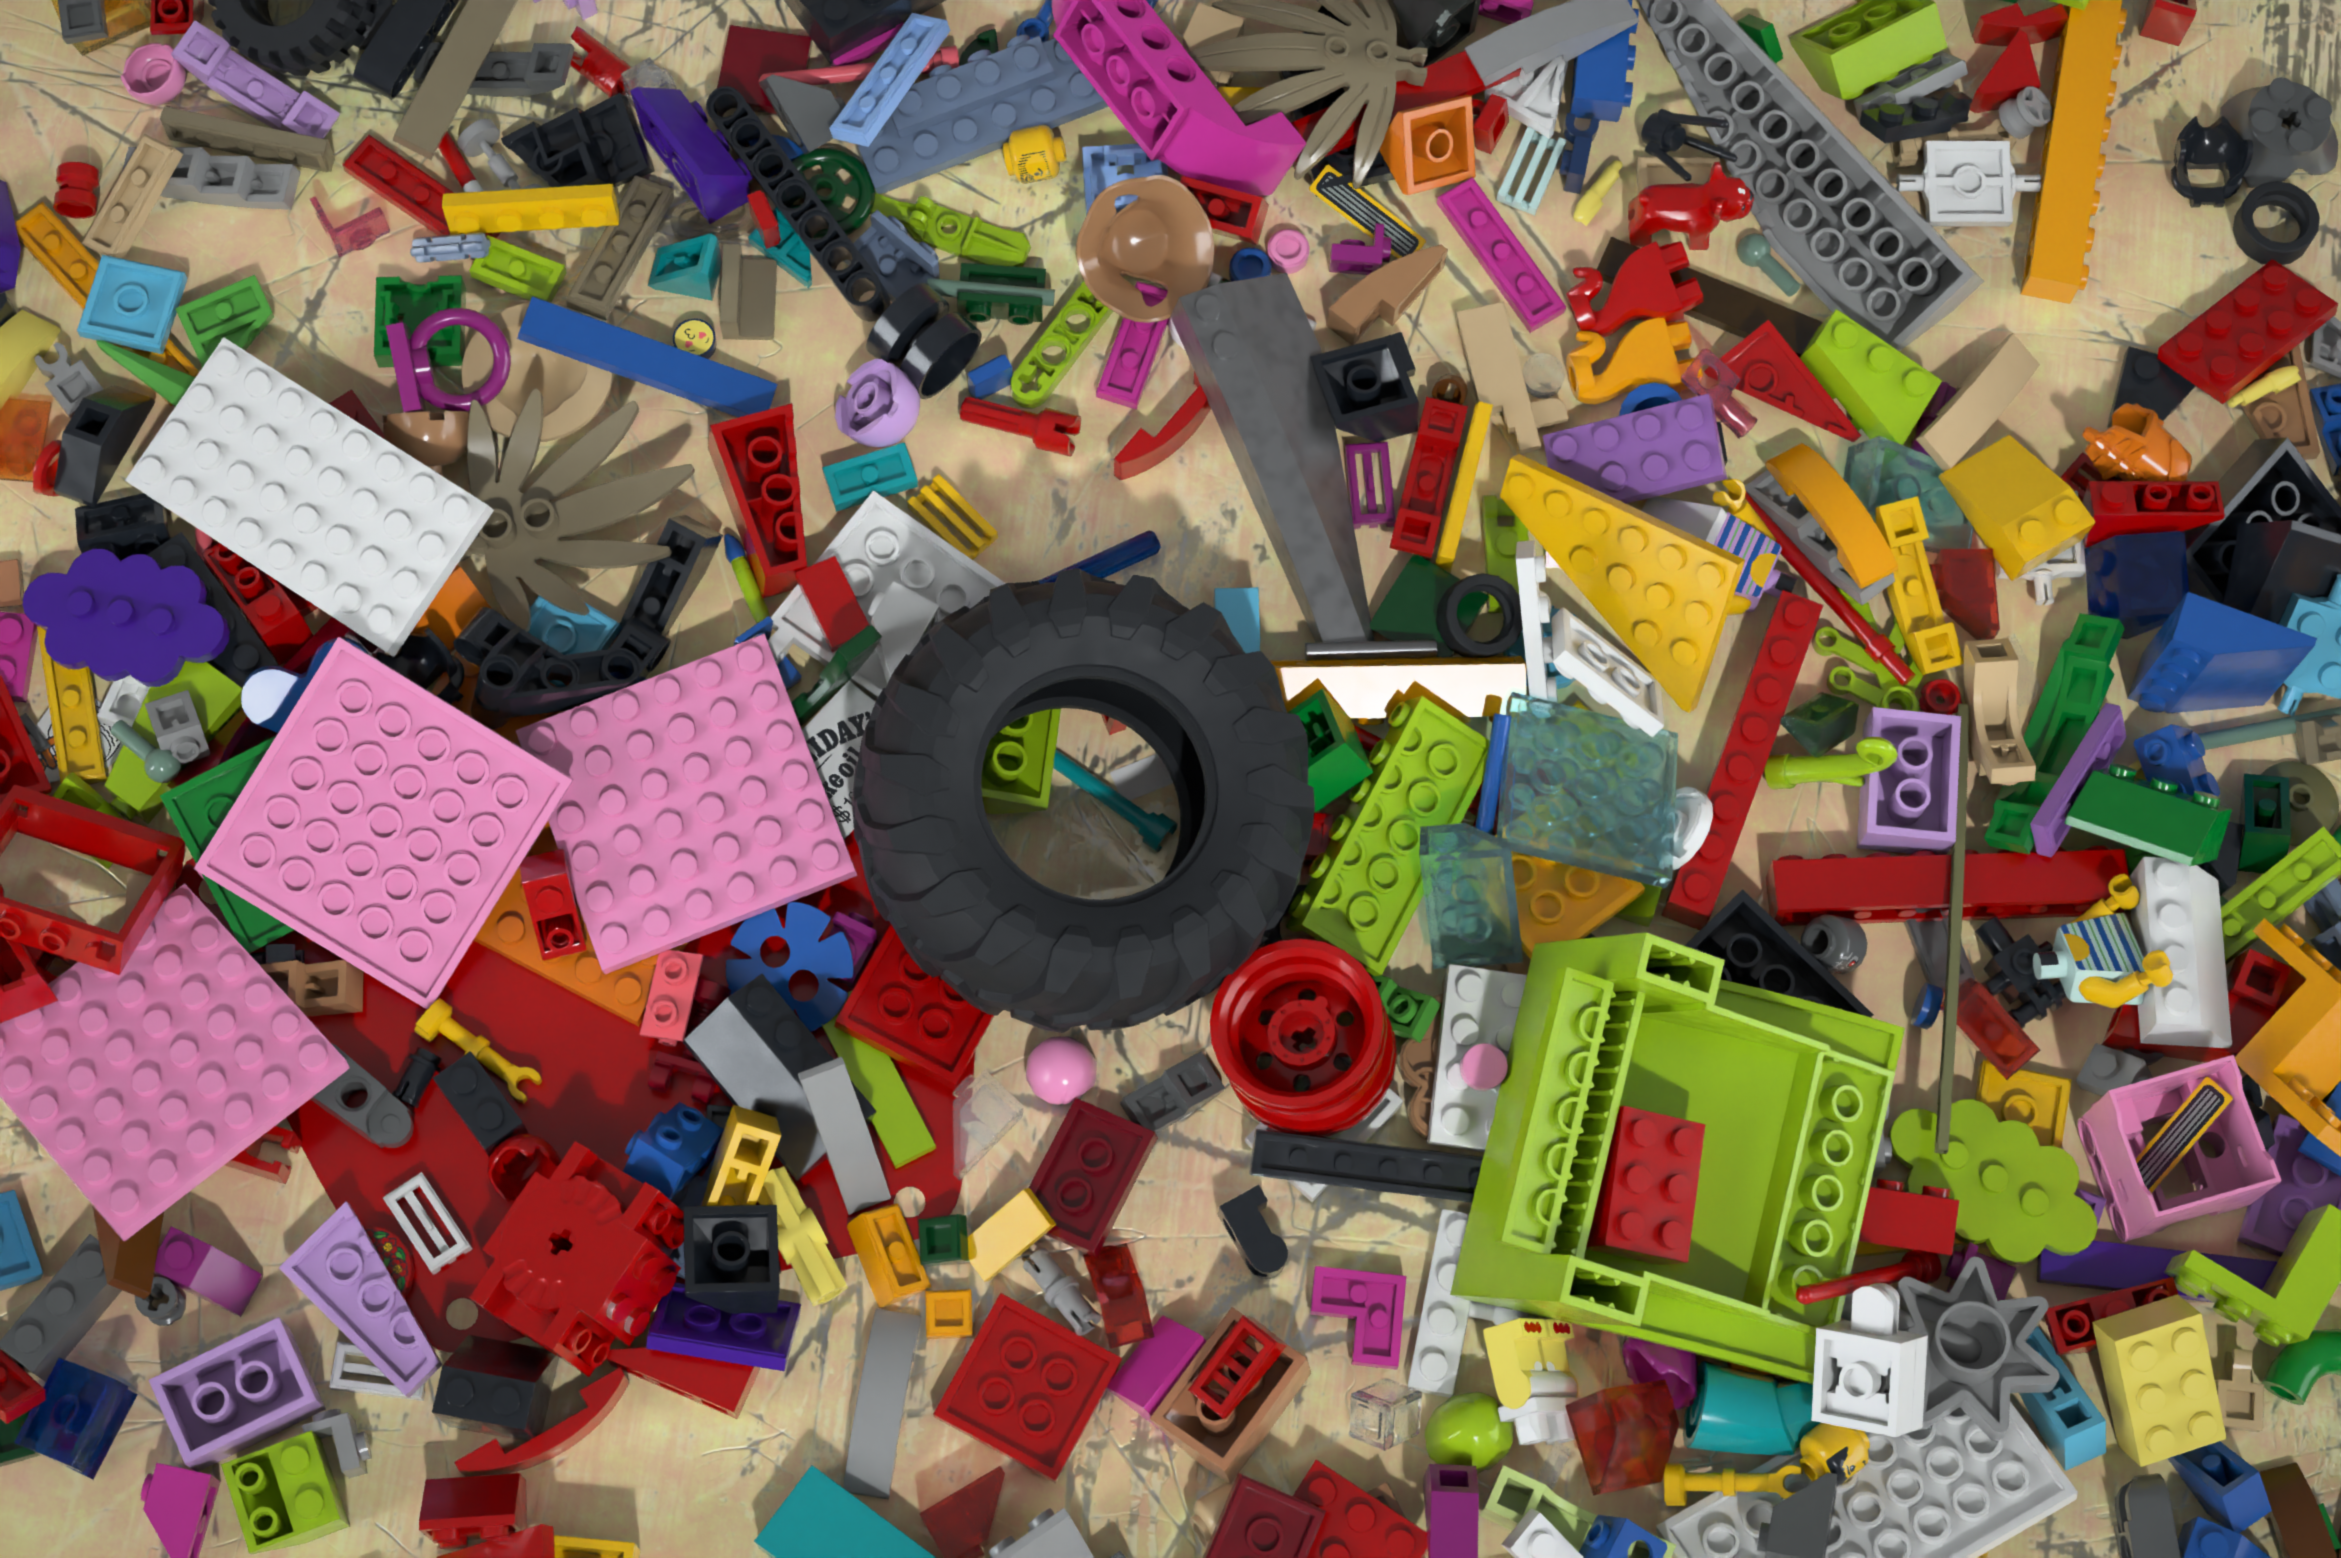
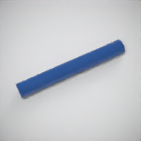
M1494 713L1472 845L1482 846L1492 838L1512 717L1509 715Z

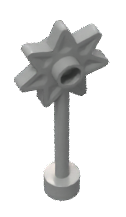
M1972 1257L1967 1261L1950 1293H1946L1911 1277H1904L1899 1281L1896 1288L1900 1295L1898 1330L1928 1335L1922 1429H1927L1961 1407L1991 1440H2000L2009 1427L2010 1393H2047L2054 1389L2059 1380L2058 1370L2026 1343L2048 1310V1302L2044 1297L2034 1296L1997 1301L1986 1265L1979 1257ZM1853 1293L1846 1295L1841 1318L1851 1321Z

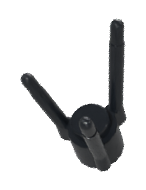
M1660 109L1658 113L1651 114L1643 125L1641 137L1642 141L1647 144L1645 152L1660 159L1687 182L1691 181L1692 175L1666 152L1671 150L1677 151L1685 144L1730 162H1736L1738 159L1737 155L1686 135L1685 129L1681 127V124L1727 128L1729 125L1727 120L1677 114Z

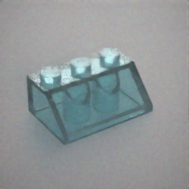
M1466 823L1420 827L1419 857L1433 968H1446L1449 964L1480 966L1523 962L1511 844Z

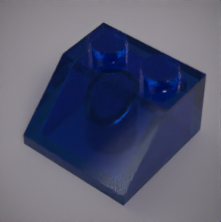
M2172 531L2115 535L2084 549L2088 615L2120 620L2125 628L2121 636L2123 639L2128 640L2163 626L2187 592H2189L2184 532Z

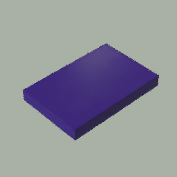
M675 1283L672 1290L658 1302L647 1335L646 1349L785 1371L800 1318L801 1304L778 1300L777 1313L730 1314L686 1297L685 1284Z

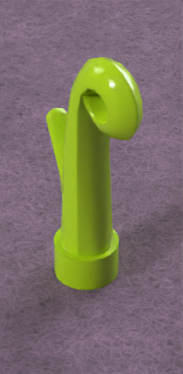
M1866 737L1856 745L1858 754L1793 756L1788 753L1769 755L1765 765V778L1769 788L1772 790L1791 789L1796 784L1810 782L1839 783L1862 787L1865 784V778L1861 775L1885 770L1896 762L1898 753L1895 745L1889 740L1882 737Z

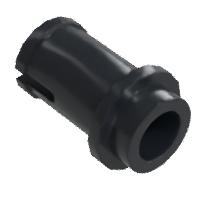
M417 1047L414 1054L409 1053L407 1056L411 1061L395 1091L392 1092V1095L406 1104L409 1103V1105L415 1108L419 1107V1102L435 1072L440 1073L442 1070L438 1067L442 1058L420 1047Z

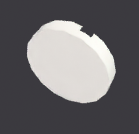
M1686 786L1671 792L1668 796L1672 800L1666 806L1659 804L1651 813L1644 827L1641 850L1647 855L1644 858L1645 861L1658 870L1669 872L1679 869L1699 850L1710 830L1713 818L1712 802L1707 795L1696 788Z

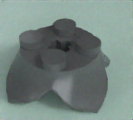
M2280 77L2274 79L2268 86L2241 91L2220 108L2221 117L2224 116L2242 139L2253 141L2252 160L2248 170L2243 175L2249 188L2274 181L2283 182L2297 169H2303L2310 175H2322L2335 168L2338 159V140L2330 120L2332 106L2328 100L2319 96L2308 86ZM2281 124H2286L2290 129L2282 127Z

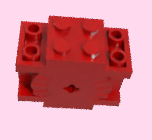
M575 1141L550 1179L534 1172L482 1249L495 1260L469 1298L512 1330L526 1336L590 1377L594 1369L606 1360L610 1351V1345L616 1338L630 1346L635 1337L642 1334L648 1326L650 1315L660 1299L672 1290L676 1282V1275L681 1267L669 1256L674 1249L684 1242L683 1211L660 1190L646 1182L644 1184L599 1158L589 1148Z

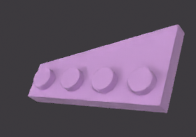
M347 1201L279 1267L406 1397L410 1398L443 1365Z

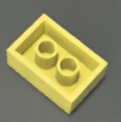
M2177 1294L2092 1322L2118 1447L2140 1467L2227 1439L2202 1314Z

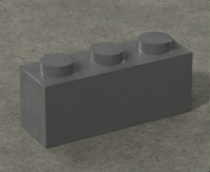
M89 1234L0 1340L1 1349L45 1382L122 1291L107 1284L99 1240Z

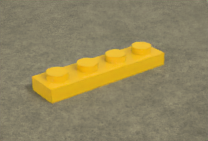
M613 184L443 194L442 208L450 235L619 225L620 211Z

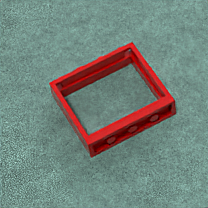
M14 784L0 804V857L16 832L151 875L153 878L119 933L0 896V937L120 975L182 873L185 851L184 840ZM21 805L28 807V811L21 810ZM163 850L168 853L166 856L159 855V851Z

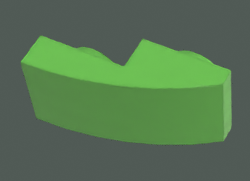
M1368 972L1375 982L1394 1034L1421 1043L1441 1004L1430 995L1398 986L1389 977L1383 975L1374 976Z

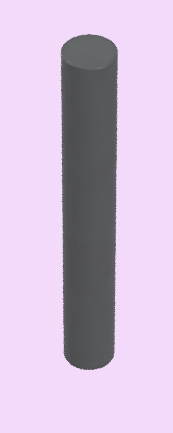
M1436 639L1305 643L1306 660L1437 656Z

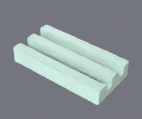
M1527 127L1497 194L1496 201L1535 216L1565 149L1567 140L1560 137L1558 141L1552 138L1549 139L1535 132L1534 129ZM1531 143L1537 145V148L1515 197L1509 195V191ZM1545 149L1552 150V155L1531 202L1523 200Z

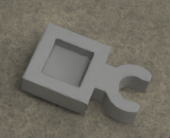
M57 342L53 345L59 354V359L55 363L47 364L39 355L34 357L41 373L48 378H52L45 385L71 419L83 397L104 389L81 360L71 366V358L62 344Z

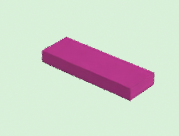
M1137 281L1135 288L1142 293L1146 305L1150 307L1162 302L1168 294V290ZM1123 318L1096 391L1097 398L1137 410L1169 318L1150 323L1135 322Z

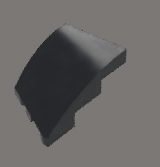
M621 93L585 111L576 107L543 125L532 122L501 138L503 145L519 156L532 171L548 182L550 187L613 184V187H617L631 182L635 175L643 177L655 171L629 101Z

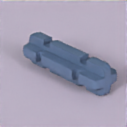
M482 232L468 233L466 237L465 234L433 236L432 241L431 237H418L412 241L410 253L419 263L433 262L435 259L436 261L468 259L469 255L471 259L485 258L489 255L491 242Z

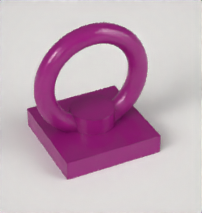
M467 308L440 310L424 319L412 335L410 328L403 322L386 325L404 413L426 412L425 400L447 411H470L472 400H477L481 407L488 404L500 393L508 379L511 355L506 337L490 318L480 312ZM453 325L468 326L480 332L490 344L493 353V368L488 380L477 390L461 395L444 392L434 385L431 360L426 346L436 332Z

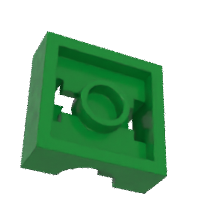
M462 275L438 276L437 281L427 282V284H412L403 281L400 277H376L374 357L379 368L394 367L386 325L399 323L398 316H404L403 323L410 328L412 335L417 326L435 312L448 308H466V287ZM453 325L445 327L430 338L426 346L432 367L462 366L465 354V326Z

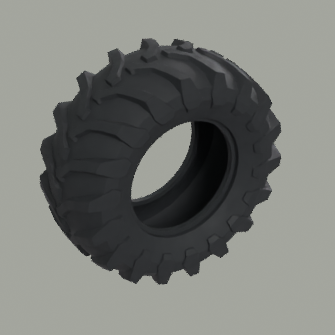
M1077 568L1059 571L1056 582L1040 584L1037 580L1032 582L1006 583L990 589L989 596L984 597L971 609L963 606L943 618L918 642L910 655L906 654L891 675L886 688H883L878 696L865 727L858 762L855 766L852 806L854 837L859 847L869 892L876 909L885 921H890L913 961L931 977L934 978L941 975L940 978L968 1003L989 1015L997 1016L1003 1010L1010 1012L1011 1018L1043 1030L1064 1033L1070 1030L1071 1027L1087 1025L1089 1030H1118L1136 1026L1163 1013L1166 1016L1173 1014L1217 989L1228 974H1233L1250 958L1257 947L1265 943L1283 916L1300 881L1301 868L1313 827L1315 800L1314 788L1308 785L1307 733L1299 715L1287 713L1274 665L1261 651L1245 653L1220 611L1204 602L1189 610V608L1183 606L1164 591L1154 578L1133 575L1126 585L1116 584L1115 581H1109L1088 574ZM1070 708L1106 715L1121 722L1140 735L1154 749L1167 768L1175 786L1179 803V841L1171 866L1163 880L1133 895L1099 900L1078 898L1059 893L1042 885L1023 872L1008 857L998 843L987 820L981 790L983 761L990 740L999 731L1016 720L1036 712Z

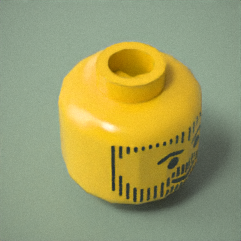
M1047 125L1014 130L1009 136V142L1003 143L1004 160L1009 176L1015 175L1019 182L1023 184L1055 178L1060 170V162L1067 161L1063 137H1055L1053 131Z

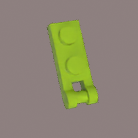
M1483 495L1482 522L1486 574L1496 575L1504 579L1519 594L1516 546L1517 542L1529 541L1528 529L1502 499H1497L1496 495ZM1512 516L1513 526H1498L1497 517ZM1487 593L1489 596L1487 600L1488 613H1502L1501 606L1497 600Z

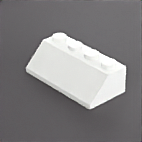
M2143 857L2129 877L2132 886H2135L2140 894L2138 905L2131 909L2132 932L2143 957L2156 950L2166 953L2170 961L2169 968L2173 973L2171 983L2165 987H2156L2152 983L2148 985L2149 989L2145 992L2143 1003L2138 1005L2140 1042L2145 1044L2230 1048L2232 1046L2218 880L2197 865L2188 866L2167 858Z

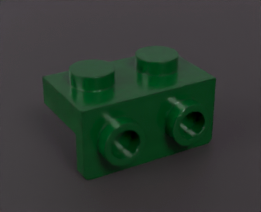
M961 263L960 281L1045 288L1046 269ZM958 292L957 311L972 322L982 323L990 319L1008 320L1015 325H1029L1033 322L1043 321L1044 305L1043 299L1040 297Z

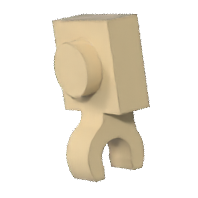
M2232 1349V1352L2227 1351L2225 1353V1374L2227 1380H2215L2225 1429L2251 1432L2263 1430L2264 1384L2251 1383L2252 1350Z

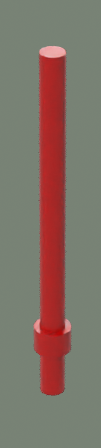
M1746 492L1745 499L1774 535L1776 542L1782 547L1780 554L1866 646L1864 649L1865 653L1876 664L1882 663L1902 686L1908 684L1916 674L1894 652L1896 646L1884 633L1879 635Z

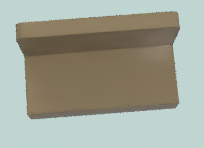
M723 244L720 303L723 339L772 340L775 330L777 263L774 259H743L740 244Z

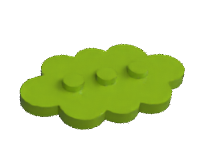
M1974 1099L1959 1100L1951 1104L1947 1154L1934 1153L1937 1124L1936 1113L1923 1108L1910 1109L1901 1113L1892 1123L1888 1133V1137L1891 1139L1892 1154L1901 1164L1911 1169L1906 1179L1905 1192L1922 1194L1923 1185L1951 1189L1950 1198L1960 1200L1955 1238L1967 1244L1969 1242L1974 1244L1986 1242L1991 1254L2001 1262L2009 1265H2024L2034 1260L2044 1248L2062 1256L2075 1255L2084 1251L2095 1239L2098 1229L2097 1217L2090 1205L2074 1195L2080 1179L2079 1169L2074 1158L2064 1149L2055 1146H2040L2034 1131L2026 1123L2017 1120L1998 1122L1993 1110L1985 1103Z

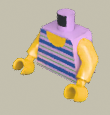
M1738 479L1722 481L1723 485L1727 487L1729 494L1724 491L1714 492L1713 494L1715 504L1718 506H1729L1728 512L1725 511L1727 514L1726 520L1713 545L1745 559L1727 616L1743 614L1745 611L1754 612L1763 592L1779 598L1782 590L1791 593L1797 581V578L1774 569L1782 547L1776 542L1774 535L1745 499V486Z

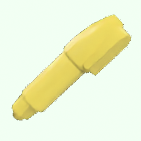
M1614 160L1610 163L1590 189L1585 191L1574 211L1573 219L1576 222H1582L1587 226L1604 204L1602 199L1620 176L1618 172L1623 166L1620 160Z
M2295 365L2285 366L2266 373L2264 377L2245 386L2231 397L2227 405L2231 408L2240 404L2246 406L2270 392L2278 394L2302 380L2298 374V367Z

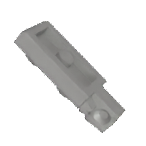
M1939 51L1933 54V58L1928 62L1913 64L1899 71V74L1894 79L1873 84V91L1853 101L1858 121L1860 122L1863 110L1880 108L1882 104L1911 103L1914 99L1923 97L1933 91H1941L1951 87L1955 80L1968 74L1965 61L1946 52Z

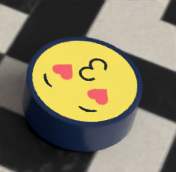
M696 318L685 320L676 327L673 333V344L678 349L709 359L716 350L715 332L712 326L704 320Z

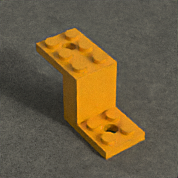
M2264 918L2254 928L2253 932L2307 980L2236 1055L2235 1060L2245 1073L2312 1135L2341 1157V1120L2322 1101L2341 1081V971L2285 923L2278 930Z

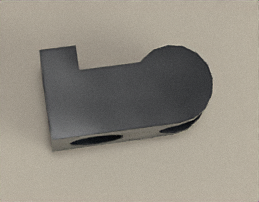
M1257 1185L1219 1206L1217 1215L1252 1274L1261 1279H1271L1282 1272L1288 1258V1249L1281 1237L1272 1234L1260 1211L1266 1208L1268 1200L1261 1187Z

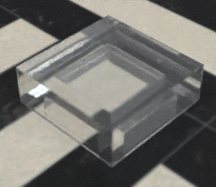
M1555 1441L1535 1480L1546 1484L1550 1490H1553L1570 1456V1448Z

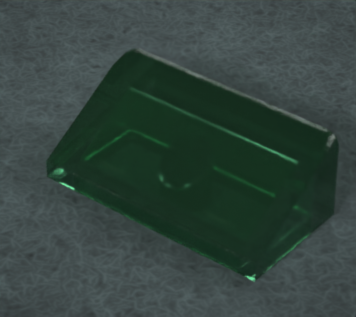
M1820 692L1782 716L1780 724L1811 755L1819 758L1855 733L1859 704Z

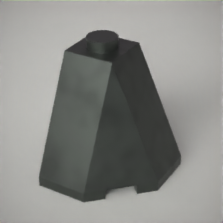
M1481 0L1386 1L1395 17L1398 46L1408 50L1415 47L1427 48L1424 66L1414 65L1424 68L1433 64L1475 32Z

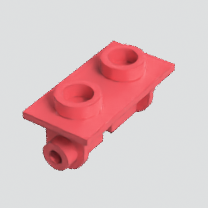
M673 950L659 953L640 1031L641 1036L659 1038L660 1044L672 1047L677 1045V1041H684L704 957L702 954Z

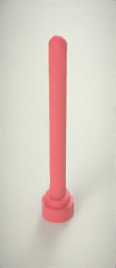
M957 46L939 47V51L935 52L920 74H929L934 68L941 65H951L953 69L959 67ZM876 62L766 73L759 78V82L771 75L781 76L813 86L862 81Z

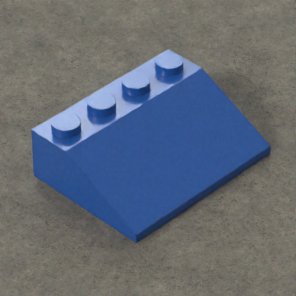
M2187 592L2143 651L2127 699L2136 701L2141 708L2155 713H2181L2263 706L2314 648L2317 638Z

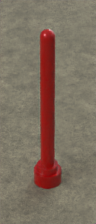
M1911 1250L1903 1256L1900 1263L1804 1285L1797 1289L1795 1296L1799 1303L1811 1304L1852 1294L1855 1290L1874 1283H1885L1888 1285L1897 1283L1904 1277H1911L1928 1285L1938 1280L1941 1275L1942 1265L1936 1253Z

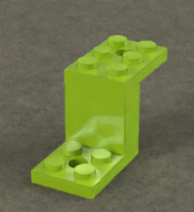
M2327 1204L2306 1212L2262 1290L2194 1249L2172 1257L2164 1273L2173 1277L2176 1288L2179 1291L2193 1298H2197L2199 1294L2215 1303L2212 1309L2217 1314L2235 1323L2240 1318L2255 1328L2253 1334L2257 1338L2271 1346L2278 1347L2280 1343L2288 1345L2308 1340L2341 1281V1210L2331 1204Z

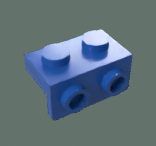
M2170 724L2134 741V747L2147 781L2151 782L2152 777L2167 779L2178 784L2177 791L2192 796L2194 791H2202L2215 796L2220 795L2218 783L2214 776L2207 772L2202 758L2205 755L2203 742L2192 729Z

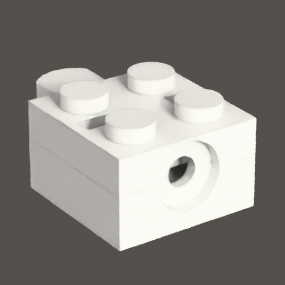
M1874 1283L1855 1290L1852 1296L1851 1321L1842 1320L1816 1328L1811 1421L1891 1437H1898L1922 1429L1928 1335L1898 1330L1900 1295L1892 1286L1885 1283Z

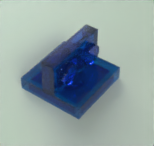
M59 1357L43 1387L45 1389L46 1401L30 1411L14 1443L94 1480L138 1394L128 1389L129 1386L114 1378Z

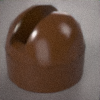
M1452 373L1441 376L1432 389V398L1463 405L1468 394L1464 379ZM1450 383L1456 385L1452 399L1445 397Z

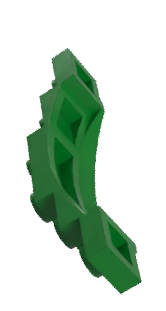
M2079 614L2070 637L2062 644L2023 736L2036 765L2035 781L2002 785L1993 806L1994 815L1984 836L1989 846L2030 854L2034 845L2030 823L2098 716L2100 707L2114 677V673L2109 665L2125 629L2120 620Z

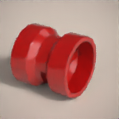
M66 162L58 165L56 182L60 190L54 195V210L60 215L75 219H85L96 215L98 199L94 195V190L99 186V170L92 165L82 162Z

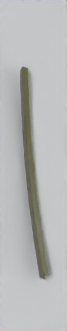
M1958 704V712H1956V716H1961L1956 842L1952 846L1945 999L1934 1153L1947 1154L1949 1147L1957 1026L1967 807L1969 705Z

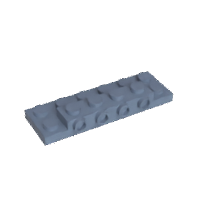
M1019 35L1012 38L1004 50L993 54L989 50H980L968 58L967 64L953 69L951 65H941L934 68L929 73L928 79L913 83L869 147L856 145L869 172L875 191L881 195L1003 148V143L1009 142V136L1014 130L1038 125H1047L1052 129L1109 106L1055 38L1042 43L1040 36L1030 39L1028 35Z

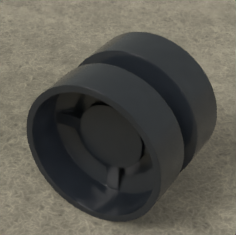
M927 283L917 284L901 294L880 316L871 330L866 344L867 351L876 359L893 363L907 374L916 387L920 399L931 398L952 383L973 358L982 337L981 331L961 313H949V303Z

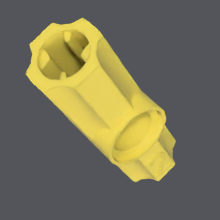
M784 1166L768 1171L757 1201L759 1205H777L778 1249L786 1264L792 1265L798 1277L797 1279L813 1307L824 1304L838 1297L843 1291L848 1289V1286L826 1246L828 1241L811 1208H806L790 1174Z

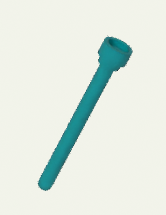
M1056 749L1053 766L1055 770L1139 828L1138 834L1143 837V843L1156 852L1161 850L1160 843L1167 832L1173 835L1178 823L1163 813L1160 815L1154 812L1148 814Z

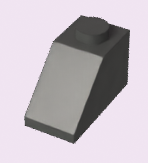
M771 75L759 82L791 139L801 148L805 155L833 139L829 128L846 106L840 96L834 98L830 90L777 75Z
M1826 1473L1773 1507L1770 1524L1761 1523L1757 1550L1765 1552V1558L1826 1557L1837 1494V1474Z

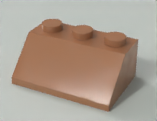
M1231 1307L1150 1417L1151 1422L1191 1458L1227 1483L1233 1482L1311 1374L1308 1359L1287 1345L1273 1365L1226 1419L1220 1417L1192 1394L1188 1389L1243 1315L1233 1307ZM1252 1336L1246 1340V1343L1258 1352L1264 1347ZM1239 1350L1233 1356L1247 1368L1252 1363ZM1226 1365L1221 1369V1372L1235 1383L1241 1378ZM1214 1379L1208 1385L1224 1399L1230 1393Z

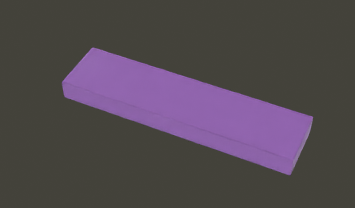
M2105 703L2030 823L2037 854L2052 857L2072 827L2064 824L2067 814L2093 770L2108 768L2127 736L2122 710L2119 705Z

